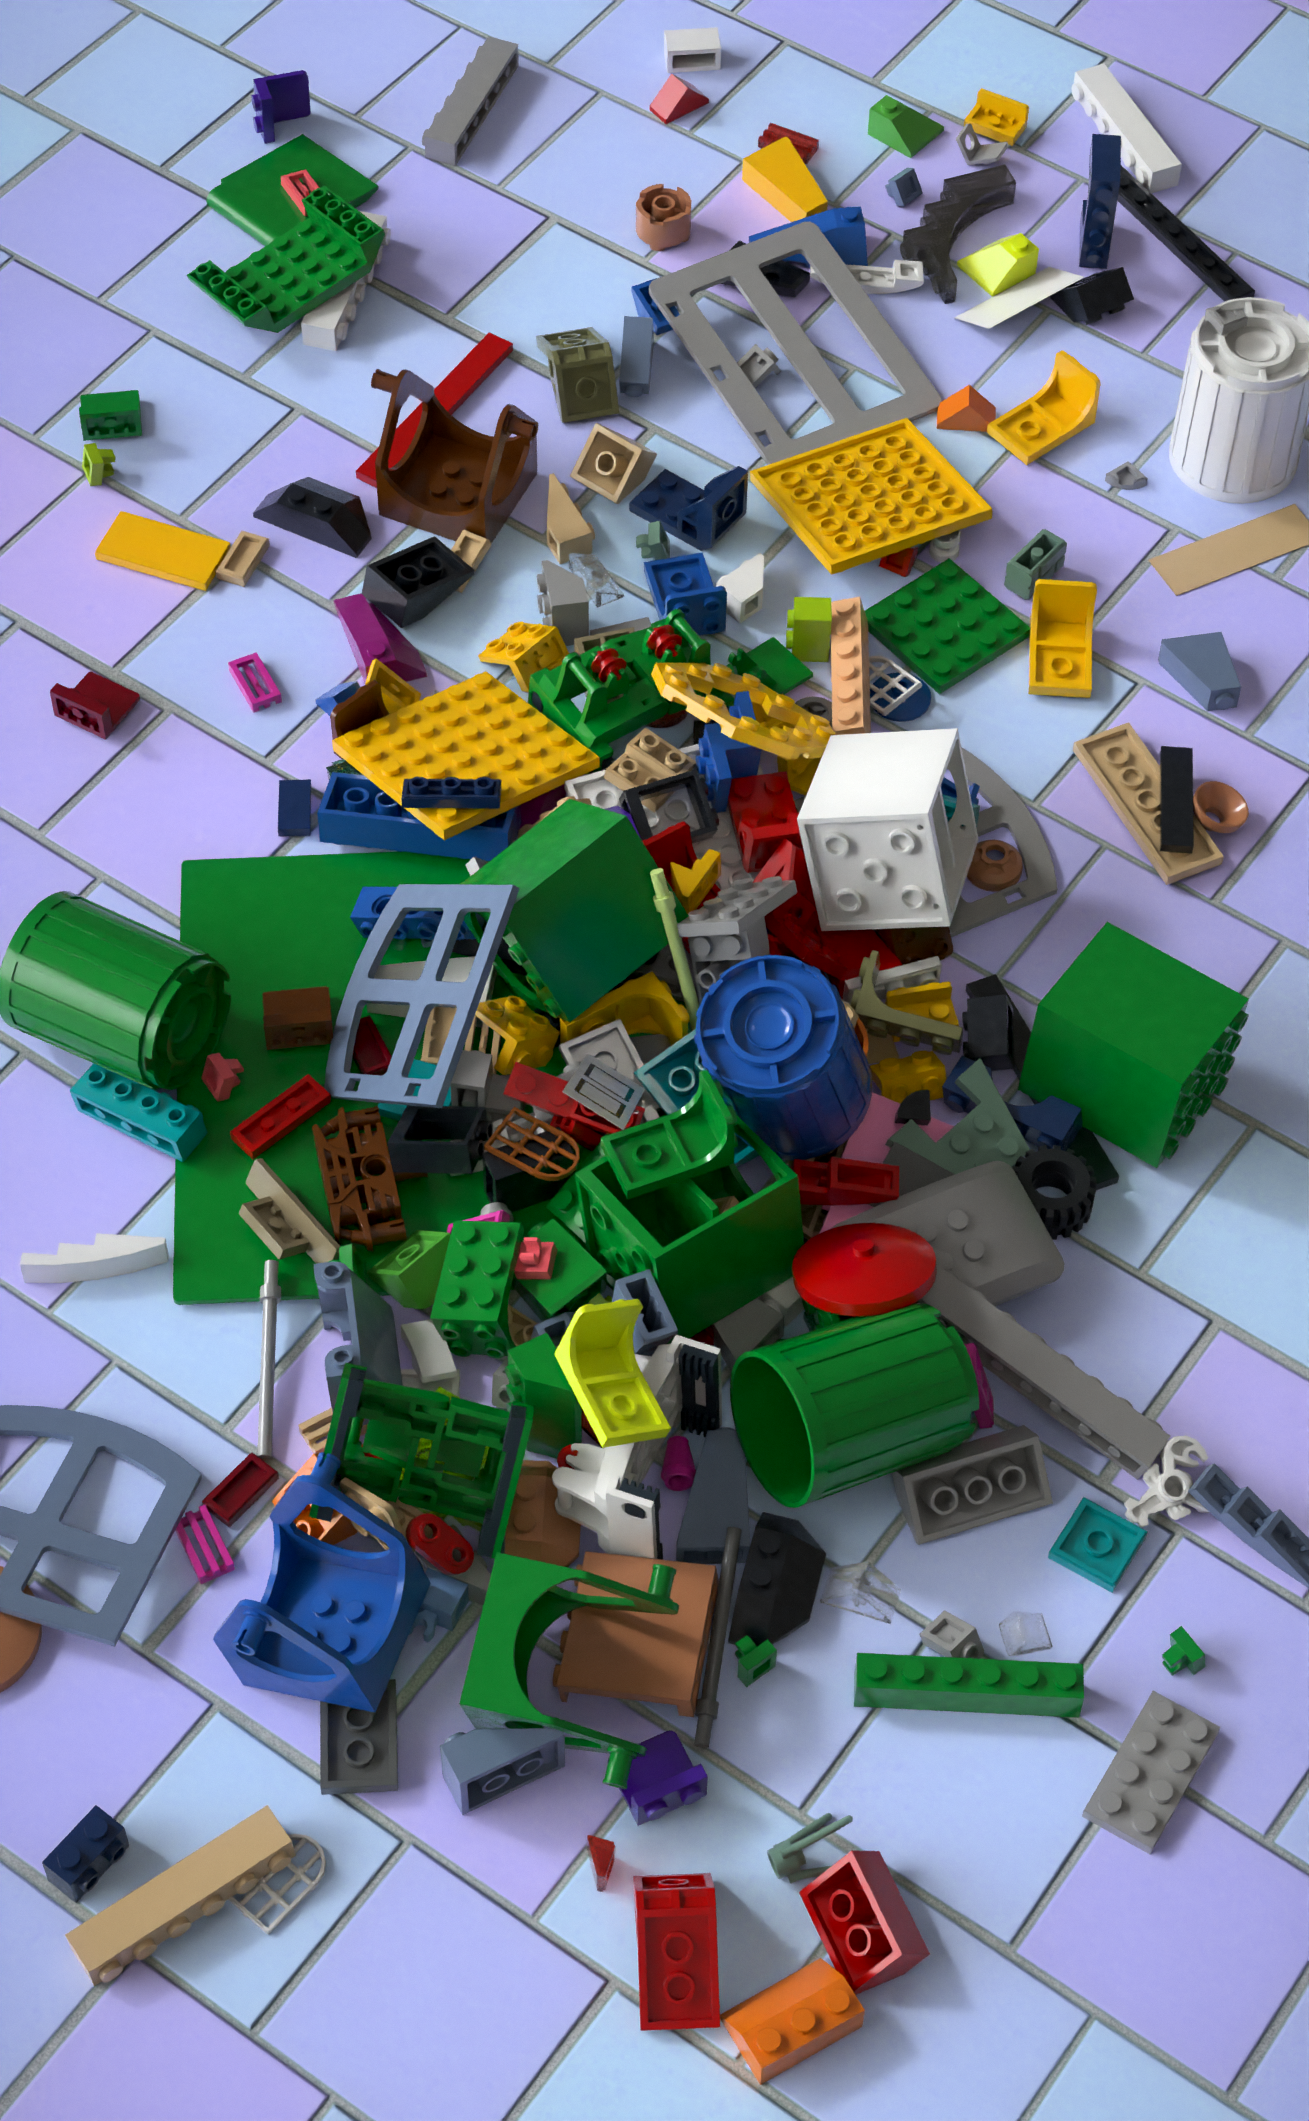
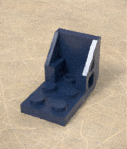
M737 466L714 477L704 486L703 490L664 469L629 503V511L650 523L660 521L666 532L700 551L710 549L746 514L748 470Z

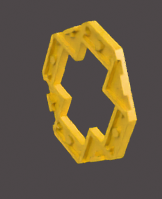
M656 663L651 673L660 695L664 698L687 706V712L705 723H709L711 719L719 723L721 733L731 739L788 759H798L800 753H803L802 756L807 759L821 758L830 736L836 734L827 719L811 714L796 705L792 698L778 694L760 683L761 680L747 673H744L743 676L734 674L729 667L719 663H715L714 666L706 663ZM712 688L736 695V692L749 691L751 701L761 704L768 716L796 726L794 729L783 726V729L771 727L770 730L761 727L758 721L750 717L742 716L741 719L733 717L724 704L725 702L716 696L710 695ZM694 690L706 693L708 695H706V698L696 695Z

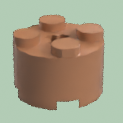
M664 184L652 185L640 192V198L636 202V233L642 241L650 245L652 250L663 251L667 247L676 246L689 240L692 202L689 194L680 187H677V191L664 188Z

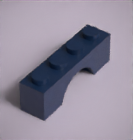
M965 1056L960 1057L943 1084L942 1090L944 1103L951 1110L957 1113L965 1112L969 1114L977 1105L955 1084L956 1079L976 1062ZM985 1066L986 1070L988 1071V1073H989V1075H990V1077H991V1079H992V1081H993V1078H992V1069L989 1068V1067H987V1066ZM1052 1095L1044 1101L1030 1106H1017L1004 1101L1023 1138L1036 1144L1038 1148L1039 1146L1046 1145L1047 1149H1053V1145L1061 1146L1060 1150L1067 1151L1083 1126L1082 1109Z

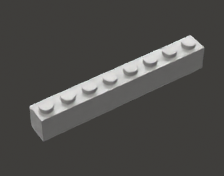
M936 1264L937 1275L932 1288L913 1304L925 1303L938 1309L941 1312V1316L936 1318L945 1328L954 1326L964 1344L974 1343L976 1345L982 1365L1138 1480L1150 1468L1170 1438V1435L1162 1429L1161 1425L1136 1411L1128 1400L1117 1397L1105 1388L1098 1378L1083 1372L1075 1366L1068 1356L1059 1354L1049 1347L1041 1336L1030 1333L1018 1324L1011 1314L1000 1311L988 1302L981 1292L966 1286L958 1279L955 1273L948 1269H943Z

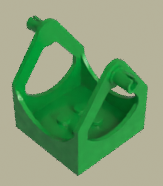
M496 1552L459 1703L474 1728L530 1729L544 1728L543 1726L580 1737H565V1748L610 1754L605 1778L602 1783L616 1788L627 1789L632 1760L637 1759V1757H645L647 1748L540 1713L529 1700L527 1687L529 1662L537 1642L546 1629L561 1616L578 1608L588 1606L608 1610L677 1614L679 1605L670 1599L672 1584L677 1570L670 1566L653 1564L648 1592H644L590 1572ZM574 1580L624 1598L589 1596L574 1593L556 1585Z

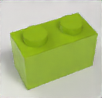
M794 597V608L787 610V628H792V630H786V648L792 649V654L801 662H829L832 623L831 598Z

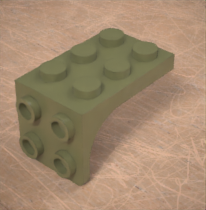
M872 950L870 958H863L859 973L862 987L861 990H854L850 1006L858 1014L865 1028L868 1029V1034L880 1038H887V1034L900 1037L901 1043L918 1047L920 1043L933 1046V1051L944 1055H951L952 1051L960 1053L963 1043V1027L902 1012L885 1005L874 990L881 965L879 952Z

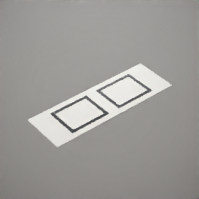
M587 1053L562 1092L624 1130L645 1089Z

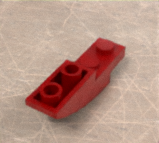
M515 1062L503 1093L504 1096L533 1106L536 1110L566 1118L570 1121H577L587 1128L610 1135L622 1131L618 1126L563 1093L562 1091L569 1081ZM636 1105L624 1130L640 1125L645 1108Z

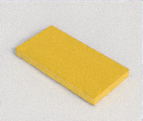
M120 511L97 547L95 557L97 560L206 591L231 546L228 541Z

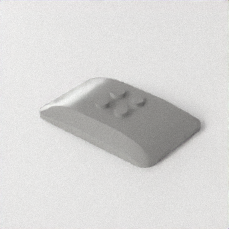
M992 1161L899 1196L897 1200L887 1201L832 1227L855 1223H884L911 1230L922 1236L932 1246L936 1256V1264L943 1269H948L955 1273L962 1283L972 1290L981 1292L988 1302L995 1307L1055 1282L1064 1271L1065 1264L1063 1258L1015 1171L1009 1164L1002 1161Z

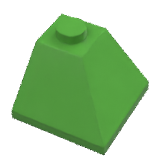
M888 95L884 96L869 109L868 135L909 158H912L944 131L943 125Z
M416 1230L407 1240L399 1244L369 1269L367 1274L403 1307L420 1310L426 1309L434 1304L450 1233Z

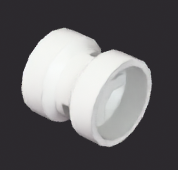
M961 530L932 539L929 549L930 556L940 563L948 558L952 561L956 560L959 555Z

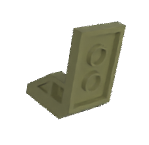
M593 327L536 336L537 347L548 357L551 384L562 423L619 414L613 357L609 342Z

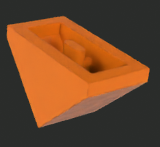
M971 385L964 387L940 402L937 409V429L987 432L988 424L996 419V407Z

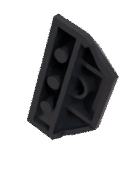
M311 477L300 479L269 493L253 512L254 518L354 558L360 555L372 539L360 497Z
M762 1512L755 1526L739 1585L728 1638L729 1644L735 1645V1643L747 1635L757 1647L767 1639L773 1645L810 1621L826 1559V1552L799 1520Z

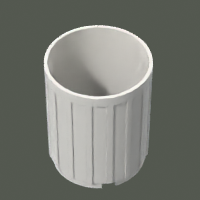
M1247 297L1228 300L1214 306L1221 307V310L1234 313L1235 310L1244 313L1248 317L1247 326L1221 335L1203 316L1195 331L1193 330L1169 445L1171 466L1185 485L1207 498L1238 504L1266 500L1283 491L1291 483L1297 471L1309 414V321L1300 313L1296 317L1285 311V304L1264 298Z

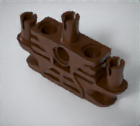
M378 1106L344 1112V1108L341 1107L338 1109V1115L326 1122V1125L322 1128H319L317 1124L313 1125L314 1143L335 1241L341 1245L342 1239L349 1240L351 1243L364 1245L367 1251L374 1252V1245L407 1240L396 1182L428 1177V1173L393 1172ZM339 1131L336 1138L325 1139L331 1133L334 1134ZM354 1147L355 1153L350 1154L349 1148ZM361 1176L362 1180L356 1181L355 1177ZM362 1203H366V1210H362ZM394 1217L395 1220L389 1221V1218ZM382 1219L383 1223H377V1220ZM354 1225L358 1227V1230L354 1229L352 1231L348 1229H343V1227Z

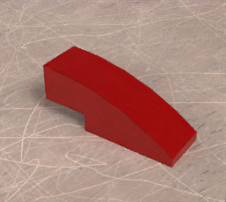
M831 1157L829 1163L794 1159L790 1167L798 1175L800 1204L860 1205L897 1200L899 1197V1166Z

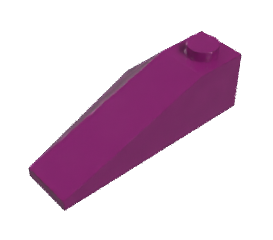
M360 593L334 600V606L364 683H366L371 663L376 658L406 682L427 677V672L418 650L363 594Z

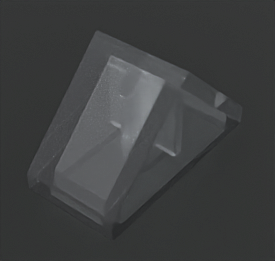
M870 1562L831 1567L820 1603L891 1624L901 1594V1588Z

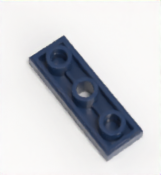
M414 777L412 779H404L401 798L402 808L500 809L501 780L488 777H480L478 779H458L456 777H447L445 779Z

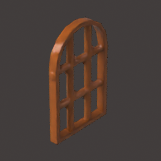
M516 1107L510 1111L484 1145V1150L524 1170L530 1175L546 1181H558L570 1176L580 1162L579 1147L573 1138ZM515 1114L533 1123L530 1130L511 1122ZM506 1126H509L525 1136L519 1143H515L500 1134ZM538 1127H541L558 1136V1139L555 1143L553 1141L549 1142L534 1134ZM497 1139L514 1148L510 1155H507L491 1145ZM529 1139L531 1141L533 1139L550 1149L545 1156H539L523 1146ZM565 1140L572 1145L576 1155L558 1146ZM558 1152L573 1160L574 1163L566 1170L549 1161V1158L553 1153L557 1154ZM524 1153L539 1161L534 1169L515 1159L516 1155ZM543 1166H548L560 1173L546 1174L540 1172Z

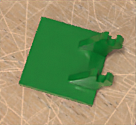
M774 637L747 653L742 648H738L737 656L731 652L728 657L729 664L726 665L732 670V673L743 676L744 673L753 675L761 680L760 683L783 695L813 677V672Z

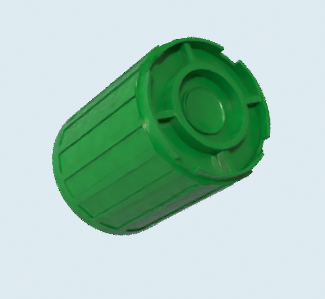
M60 891L43 899L28 913L9 943L0 968V1015L7 1025L137 1083L151 1089L163 1088L173 1090L188 1083L190 1077L185 1075L194 1066L203 1068L207 1055H211L223 1033L230 1009L231 994L224 991V980L229 982L230 977L227 970L216 959L209 956L208 953L75 893Z
M916 1303L885 1314L858 1316L745 1352L738 1357L733 1366L730 1379V1401L735 1429L753 1473L763 1488L777 1502L789 1508L804 1506L952 1451L951 1449L960 1446L963 1441L972 1435L976 1424H970L971 1412L979 1410V1392L976 1375L967 1349L954 1326L945 1328L936 1318L941 1316V1312L929 1304Z

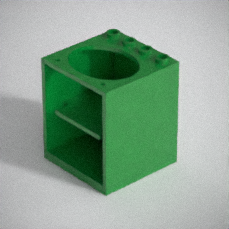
M568 799L461 883L473 885H515L519 888L502 938L510 947L508 952L516 963L523 965L526 970L527 982L523 985L508 969L498 954H496L493 966L513 996L523 999L528 1005L549 1013L553 1018L559 1017L572 1022L669 944L661 913L656 911L653 896L656 894L650 871L659 867L627 816L572 799ZM667 882L668 890L673 892L676 903L674 912L678 924L689 915ZM468 912L463 920L480 944L484 932L478 923L475 913L488 922L491 912Z
M738 1116V1125L734 1126V1132L757 1151L777 1179L775 1183L758 1193H754L735 1163L631 1199H627L606 1156L575 1173L587 1252L607 1271L606 1284L614 1292L616 1280L650 1269L678 1329L676 1335L688 1339L793 1277V1259L797 1251L804 1244L798 1175ZM735 1196L739 1204L719 1215L718 1206L712 1200ZM674 1337L667 1344H671Z

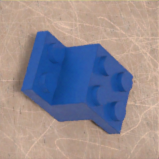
M749 691L736 692L734 706L729 708L731 716L739 719L742 716H747L756 720ZM719 723L705 725L703 738H699L700 755L696 756V766L698 774L704 775L709 795L706 797L708 802H711L712 808H715L717 813L726 812L731 780L757 775L762 749L729 738L721 733Z

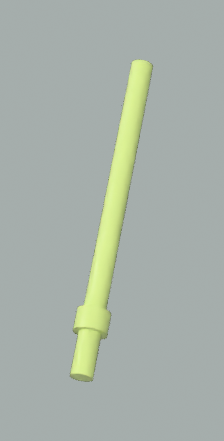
M657 868L650 871L656 894L653 896L656 911L661 913L693 1031L696 1029V1013L700 1006L682 938L679 937L674 912L676 907L673 892L668 890L663 869Z

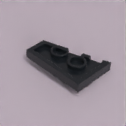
M738 241L730 250L743 246L746 243ZM783 260L760 268L778 295L795 298L810 282L809 272ZM732 281L720 283L725 285L736 286Z

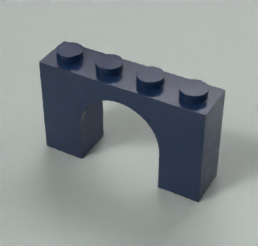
M1092 134L1089 154L1087 200H1083L1080 217L1079 267L1107 269L1120 187L1121 136Z

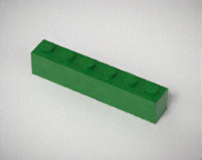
M857 1653L854 1707L1079 1718L1084 1701L1083 1664L875 1653Z

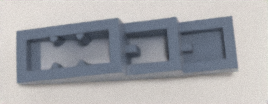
M1215 1463L1207 1466L1188 1492L1244 1543L1273 1565L1309 1588V1538L1281 1509L1272 1512L1248 1486L1240 1489Z

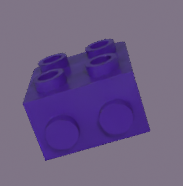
M300 70L253 79L254 95H251L253 109L256 112V116L253 117V123L256 133H261L264 144L275 142L274 123L308 117L310 115L309 80L306 71Z
M669 1730L639 1743V1745L647 1748L645 1757H637V1759L632 1760L627 1789L619 1788L637 1826L648 1821L657 1820L679 1807L693 1804L706 1796L708 1776L702 1764L693 1766L679 1737L674 1731Z

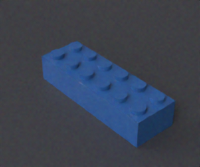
M332 772L317 812L320 842L457 857L461 859L476 857L485 861H491L510 846L512 842L516 841L518 830L522 823L521 805L451 838L443 840L364 775Z

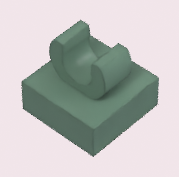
M661 522L648 523V534H641L636 537V547L641 548L642 558H651L653 556L656 560L670 558V540Z

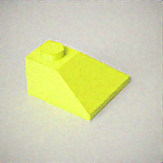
M1022 233L1001 238L958 260L957 266L993 297L1036 274L1039 248Z

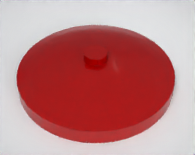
M855 1223L826 1230L804 1243L795 1254L792 1263L793 1282L798 1294L816 1308L845 1316H874L905 1308L917 1302L929 1292L937 1275L935 1252L922 1236L906 1228L884 1223Z

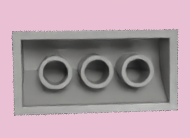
M1024 1425L963 1443L951 1449L952 1451L891 1473L897 1500L914 1540L918 1545L1053 1504L1039 1436Z

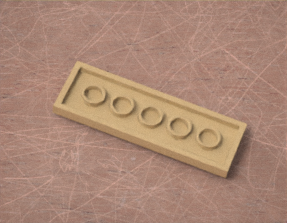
M1129 722L1074 742L1073 752L1166 885L1222 864L1223 854L1197 820L1194 813V847L1192 854L1160 851V766Z

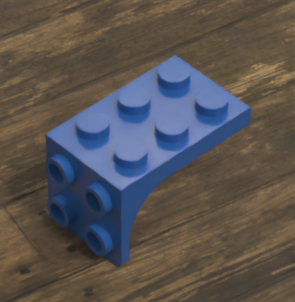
M703 552L644 562V573L659 620L665 619L672 610L681 609L685 614V620L699 636L726 631V588L724 586H713Z

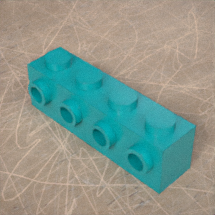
M94 1063L70 1089L71 1096L79 1112L181 1162L187 1159L208 1133L202 1119L203 1115L196 1107L189 1104L185 1106L175 1101L165 1092L158 1093L147 1086Z

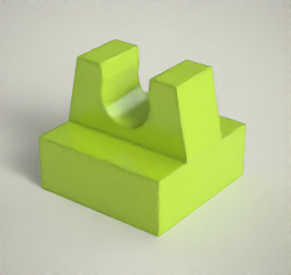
M96 443L84 444L82 468L90 486L102 485V478L114 475L111 463L115 462L116 457L113 450L98 449Z

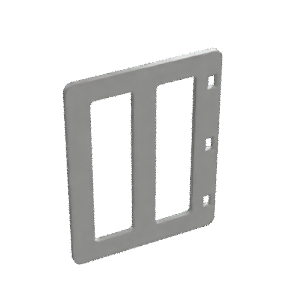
M802 222L657 278L649 285L650 297L767 465L904 418H908L912 422L936 412L942 401L940 394L819 227L812 222ZM802 254L901 390L903 396L866 411L860 410L763 275L760 268L792 255ZM732 281L833 424L797 439L789 438L690 295L720 283ZM676 306L681 315L675 317L669 308ZM720 369L726 378L719 381L713 373L714 371ZM764 434L771 442L766 447L759 439V436Z

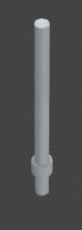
M276 1260L265 1261L264 1285L260 1287L263 1317L257 1456L262 1460L272 1458L277 1304L281 1302V1287L278 1285L279 1262Z

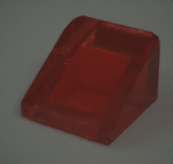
M587 1835V1853L597 1891L603 1892L606 1889L615 1862L616 1845L612 1841Z

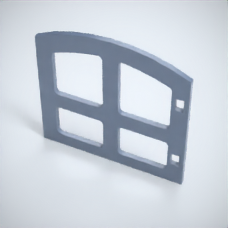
M399 884L383 909L360 954L337 1016L329 1050L324 1089L330 1093L332 1099L433 1108L443 1107L519 891L517 886ZM409 911H443L419 979H374L394 935ZM468 912H491L467 980L464 982L442 981L465 915ZM368 1003L410 1005L387 1072L382 1076L350 1073L357 1029L364 1006ZM434 1007L457 1008L432 1078H408L431 1010ZM356 1081H360L358 1090L352 1091ZM420 1086L418 1096H412L415 1087Z
M0 1405V1436H36L73 1442L35 1512L27 1514L0 1506V1536L18 1541L0 1575V1612L115 1647L202 1479L201 1472L180 1455L158 1441L113 1421L66 1409L44 1406ZM107 1451L144 1470L165 1485L138 1540L133 1544L123 1543L60 1523L99 1452ZM53 1551L120 1572L100 1612L90 1614L23 1593L45 1552Z

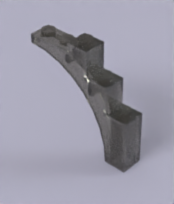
M1005 164L944 179L940 201L924 205L923 217L920 218V227L904 230L903 243L900 244V254L903 260L922 261L923 274L925 276L928 275L935 294H939L944 304L953 303L956 300L958 280L951 267L949 257L954 242L978 218L995 209L1014 204L1016 181Z

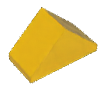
M377 658L372 661L365 685L373 680L381 684L383 702L389 714L420 700V692Z

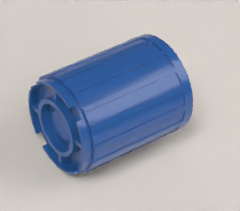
M757 956L741 961L727 969L720 975V979L710 986L709 992H706L696 1013L697 1021L694 1041L700 1053L704 1069L708 1070L712 1079L717 1078L719 1080L725 1104L727 1106L732 1105L736 1115L781 1159L805 1160L834 1150L849 1139L858 1129L868 1111L872 1096L870 1066L835 985L832 986L830 981L815 966L811 967L798 959L788 956ZM740 1137L746 1144L752 1147L747 1141Z

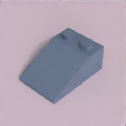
M552 1728L474 1729L467 1733L458 1732L448 1737L444 1744L440 1745L442 1775L461 1814L464 1815L565 1767L564 1733Z

